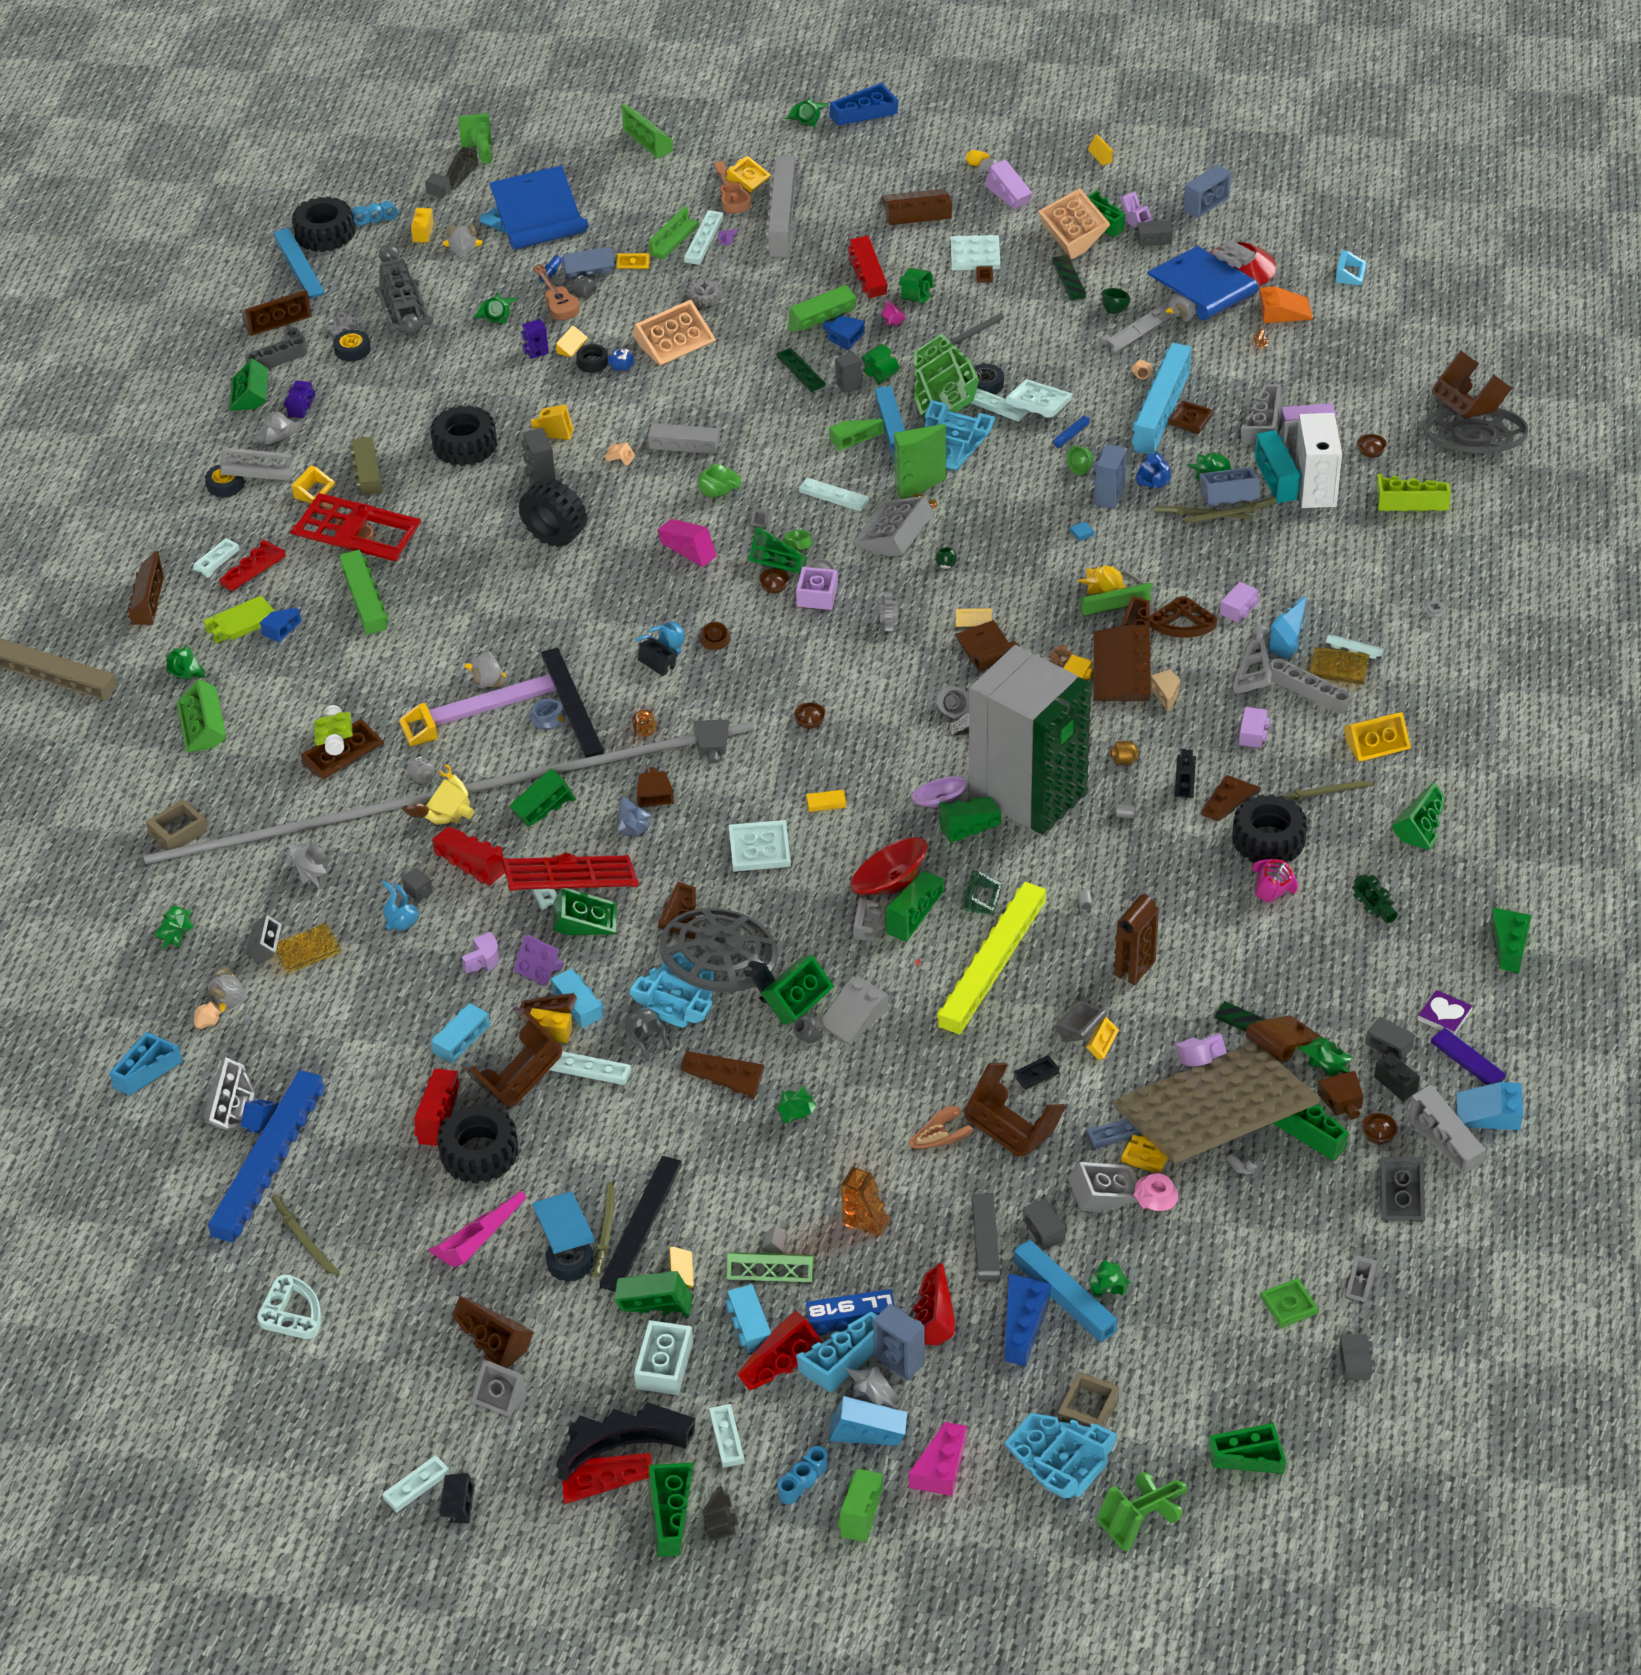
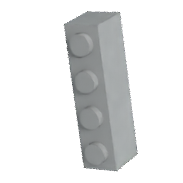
M652 423L648 435L649 449L716 454L720 442L719 428Z

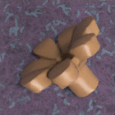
M1061 645L1060 648L1059 646H1054V652L1049 653V657L1052 659L1051 663L1058 664L1061 668L1064 667V663H1067L1069 660L1068 657L1073 654L1072 651L1066 650V645Z

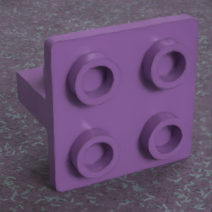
M525 935L514 971L545 986L548 985L552 971L562 970L564 962L558 960L559 950L530 935Z

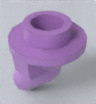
M733 228L731 231H721L718 236L719 243L726 246L731 245L734 241L733 237L738 233V230Z

